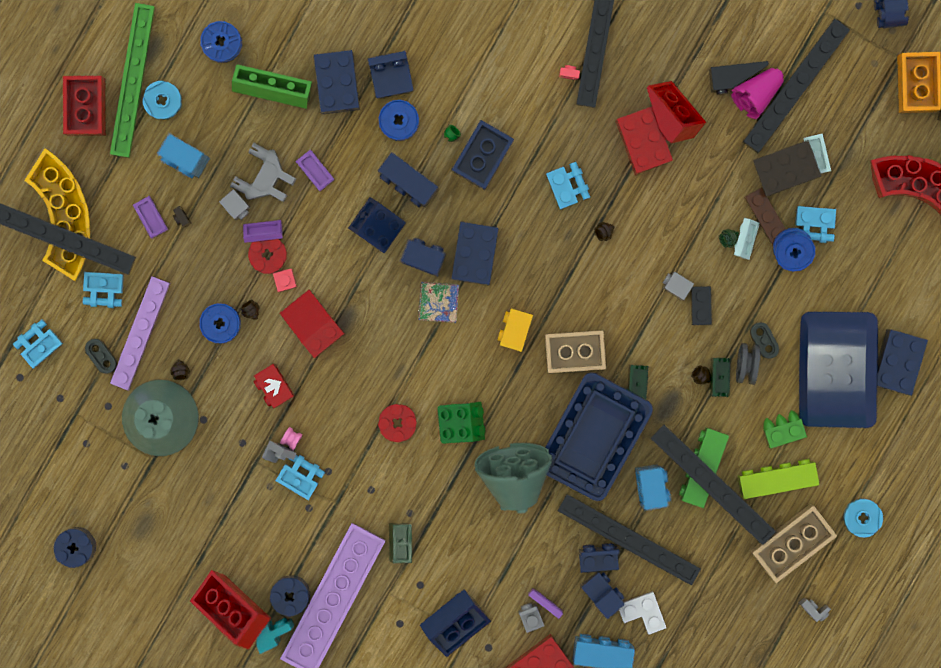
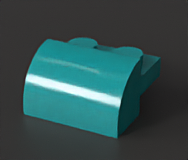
M284 617L276 621L274 625L271 620L267 623L256 640L257 649L260 654L278 646L281 641L279 636L292 630L295 624L292 618L287 620Z

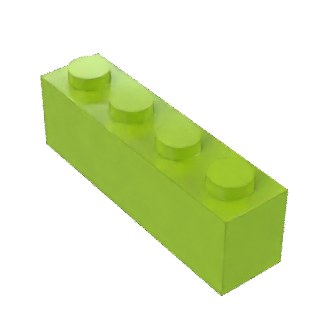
M810 459L799 460L798 464L795 465L787 462L779 464L780 467L772 469V466L761 467V471L753 472V469L741 471L742 475H737L741 498L748 499L818 486L820 484L816 463L810 462Z

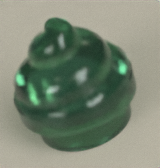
M725 229L719 235V241L725 248H732L738 242L739 233L734 230Z

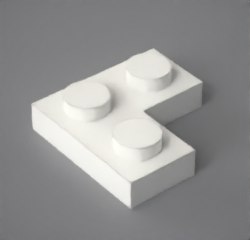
M653 591L625 601V605L619 609L624 623L642 617L648 635L666 628Z

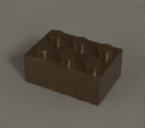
M809 140L753 160L766 197L822 177Z

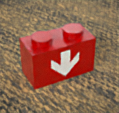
M275 363L254 375L255 380L253 382L258 390H263L266 395L263 398L269 407L276 408L295 396Z

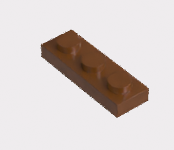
M761 187L744 198L773 247L776 236L786 229Z

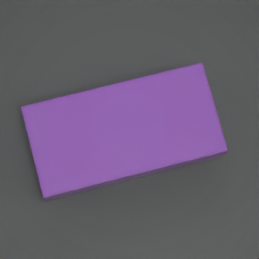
M311 150L296 161L319 191L335 180Z
M151 196L133 204L151 239L169 230Z
M281 220L243 224L244 243L283 238Z
M532 588L529 591L528 595L560 619L563 615L562 609L536 589Z

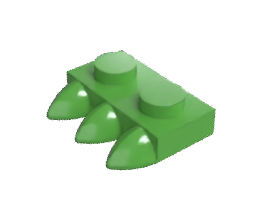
M793 410L789 413V422L780 414L776 418V426L770 419H765L763 429L770 449L807 437L802 419Z

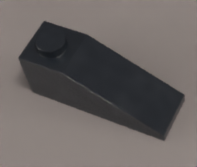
M763 61L711 67L709 69L711 92H716L717 95L728 94L729 90H732L766 68L769 62Z

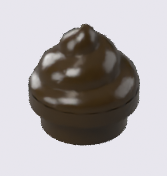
M601 222L594 228V232L598 240L608 241L611 239L615 227L612 224Z
M249 300L240 307L243 317L252 318L253 320L258 319L260 307L257 302Z
M177 360L170 372L174 380H184L188 378L190 369L183 361Z
M699 365L693 370L691 377L696 384L711 382V373L706 366Z

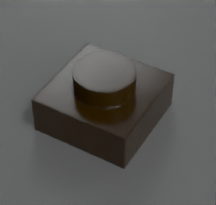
M181 206L173 209L175 213L173 218L178 226L187 227L192 224Z

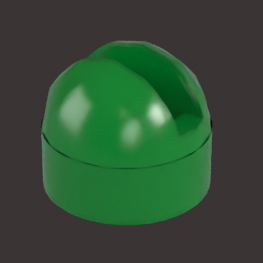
M449 125L444 131V138L448 137L449 142H453L461 136L460 131L454 125Z

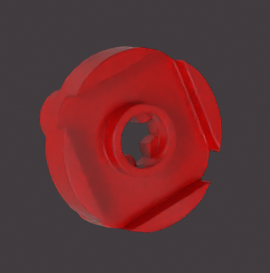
M279 239L256 241L251 243L248 258L255 270L264 274H272L283 267L287 260V250ZM266 249H269V252H273L270 260H266V257L262 256Z
M394 404L385 408L380 414L378 422L381 434L393 442H402L409 439L414 434L417 424L414 412L408 406L402 404ZM394 418L397 419V420H398L399 418L402 419L401 424H402L403 426H402L401 428H400V427H396V428L393 427V425H394L393 419H394Z

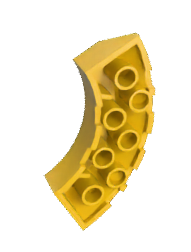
M45 148L24 181L31 185L43 198L52 224L90 238L89 212L80 185L67 166ZM49 244L42 261L76 281L86 258Z

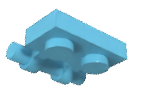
M577 162L569 164L572 170L570 173H566L564 167L546 173L560 209L578 203L575 196L581 193L583 200L590 198L589 187L587 184L585 185L581 175L583 172L578 167ZM575 178L578 188L573 189L569 179Z
M797 206L795 226H803V230L810 235L811 240H817L820 243H826V241L834 242V234H827V228H835L836 209ZM810 227L820 228V233L810 232Z
M84 272L83 291H89L91 295L90 297H83V305H90V307H97L99 305L107 306L108 308L122 307V299H115V293L123 294L124 274ZM98 292L108 293V298H98Z
M43 319L38 323L32 324L30 326L31 329L24 335H19L17 337L18 340L13 343L16 349H19L22 345L26 348L21 355L32 368L37 367L63 344L51 329L45 333L42 331L47 325ZM36 334L39 338L31 344L29 340Z
M296 455L294 460L289 459L294 462L293 467L285 464L275 481L309 500L319 484L312 480L314 475L322 478L325 471L321 470L317 464L313 465L304 460L305 457ZM300 466L310 471L307 476L297 471Z

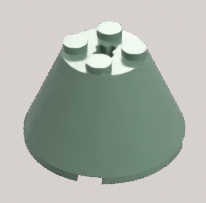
M153 380L137 387L127 398L122 412L123 429L129 441L140 451L153 456H167L185 448L193 439L199 423L198 408L192 395L181 385L168 380ZM155 416H159V420H157V422L155 420Z
M511 443L509 448L499 449V446L482 453L475 461V470L499 503L501 510L525 513L528 511V508L538 502L552 463V455L549 454L547 448L541 445Z

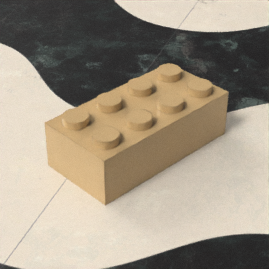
M809 504L775 530L776 532L764 545L759 543L750 552L775 583H778L836 538L837 535L814 505Z

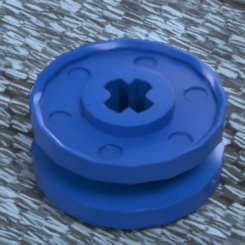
M216 21L209 24L203 30L200 45L203 52L211 60L218 63H227L239 55L242 48V38L239 31L232 24L225 21ZM219 38L226 39L224 41V46H221L220 44L217 46V44L219 43Z
M393 100L381 109L379 126L388 138L404 141L411 138L417 132L419 115L415 107L409 102ZM396 116L404 117L402 125H395Z
M788 228L776 236L773 243V253L778 264L783 269L800 271L812 263L815 257V246L807 232L799 228Z
M227 304L208 306L200 317V330L207 340L214 343H226L233 340L241 328V319L238 312ZM222 318L225 326H221L218 329V325H215V322Z

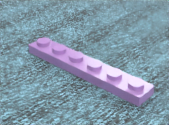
M151 276L110 384L126 390L130 389L170 283Z

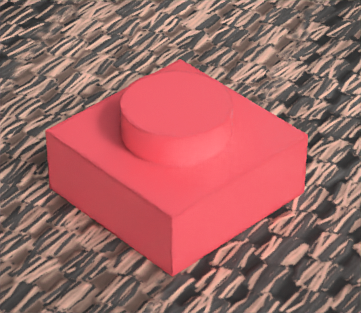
M565 65V68L561 67L559 77L578 81L580 71L576 70L575 66Z
M292 269L273 273L278 292L297 287Z

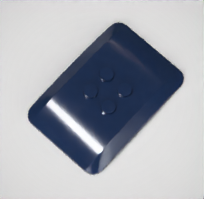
M806 312L801 317L799 355V417L802 419L803 425L808 427L870 428L874 426L877 421L878 318L870 312Z
M587 373L580 382L545 446L549 450V454L552 455V463L547 476L592 500H603L653 412L652 404L648 400L597 373Z

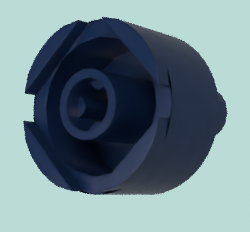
M874 0L875 11L878 10L879 17H877L878 28L885 29L908 25L909 16L905 17L906 11L909 10L908 0Z
M73 527L62 532L54 543L56 560L70 568L84 565L91 560L96 552L95 539L87 529L81 527ZM75 543L76 547H79V549L76 551H74V548H72V545Z
M290 575L280 578L272 587L270 593V601L273 608L279 614L288 617L301 613L310 599L309 586L299 576ZM293 592V593H294V595H293V598H294V599H292V598L288 599V598H287V593Z

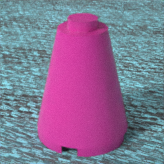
M770 68L734 87L731 94L732 100L741 111L744 109L748 112L746 116L751 119L759 118L783 84V73L777 68Z

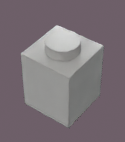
M234 189L219 201L235 220L245 218L249 214L248 210L251 208Z
M676 272L668 273L662 282L665 284L663 289L680 300L686 298L694 285Z

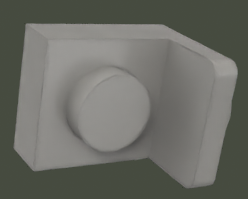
M269 441L262 458L276 463L278 459L285 460L289 458L294 460L297 453L282 444Z
M803 598L799 602L802 608L816 622L826 619L829 615L828 612L831 610L829 606L824 605L817 611L819 607L812 599L808 601Z
M528 603L521 606V610L518 613L526 633L544 627L536 604Z

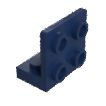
M406 51L368 58L377 99L414 90Z
M369 197L348 229L385 253L406 222Z
M613 543L602 544V547L596 548L594 545H583V549H579L580 572L619 570L618 547L613 545Z

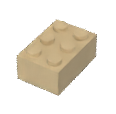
M603 331L545 334L547 373L606 369Z

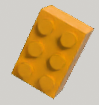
M941 52L899 54L897 56L899 113L941 111Z

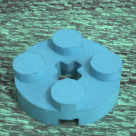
M156 81L146 88L142 102L144 109L149 115L159 120H166L175 116L181 109L182 97L179 90L173 84L165 81ZM160 95L167 97L165 105L157 103Z
M857 499L847 505L843 517L844 524L847 530L855 536L870 537L881 528L883 513L873 501ZM862 513L868 516V520H865L864 523H861V520L858 519Z

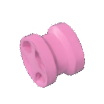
M289 427L280 444L287 445L294 451L303 434L295 433Z

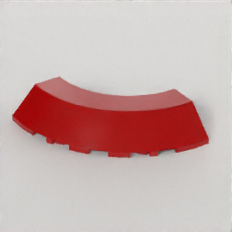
M894 155L870 160L872 179L879 198L893 195L913 197L927 203L941 215V164L934 160L909 155Z

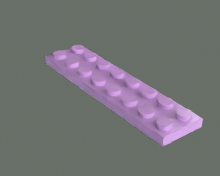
M351 523L280 658L281 660L296 668H319L386 540Z

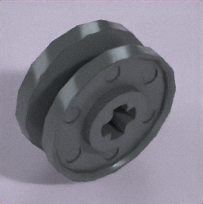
M741 343L736 367L737 383L742 384L745 375H747L749 385L756 384L760 364L759 345L754 344L750 353L748 352L747 343Z

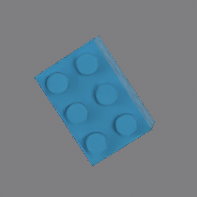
M171 134L167 136L158 152V155L162 156L160 159L162 162L175 169L179 166L177 170L192 179L194 176L200 177L210 160L208 156Z
M658 464L635 467L640 506L644 510L668 507L667 502L671 500L669 490L665 488V482H668L667 472Z
M580 634V637L575 636L572 660L574 665L632 668L635 649L629 643V640L618 639V642L611 641L609 637L599 636V639L591 638V635Z

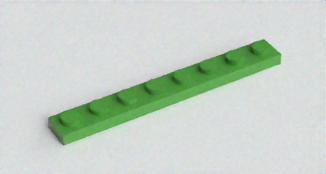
M135 3L110 155L130 158L155 6Z

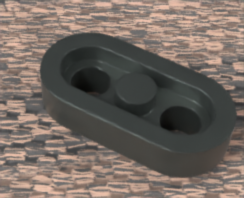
M755 323L750 329V335L754 343L760 346V354L764 358H774L779 352V346L770 328L765 323ZM759 328L763 330L761 336H758L756 333ZM767 345H770L772 348L769 353L765 350Z
M91 339L86 343L85 352L100 372L111 373L116 369L117 361L101 340ZM94 345L99 346L98 352L93 351ZM106 360H109L111 363L108 368L104 365Z

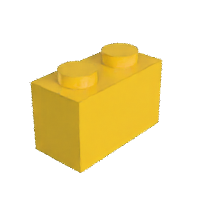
M512 308L510 312L506 311L503 322L506 323L505 329H500L497 339L501 341L500 345L522 352L533 315Z

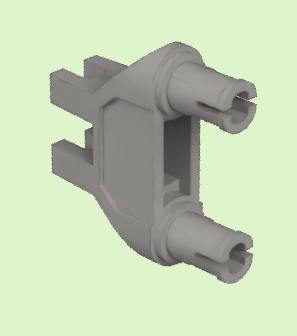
M254 142L251 147L258 150V152L250 148L249 154L263 160V166L253 183L249 184L235 176L233 181L240 185L232 182L230 187L245 194L248 200L271 195L284 202L288 195L275 189V186L279 179L293 186L296 178L283 172L275 150H267Z

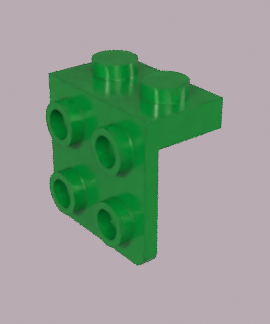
M482 401L438 406L440 441L443 444L485 440L486 430L483 422L484 410Z

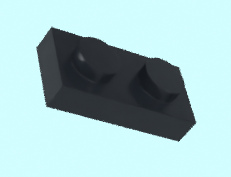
M711 286L691 288L692 325H712Z

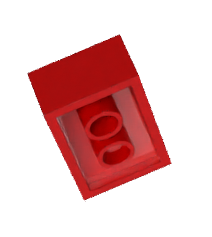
M672 81L653 84L647 87L659 129L670 143L694 138L706 124V121Z
M310 289L280 312V315L314 358L345 334Z

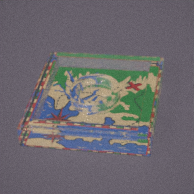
M421 282L418 320L456 323L459 285Z

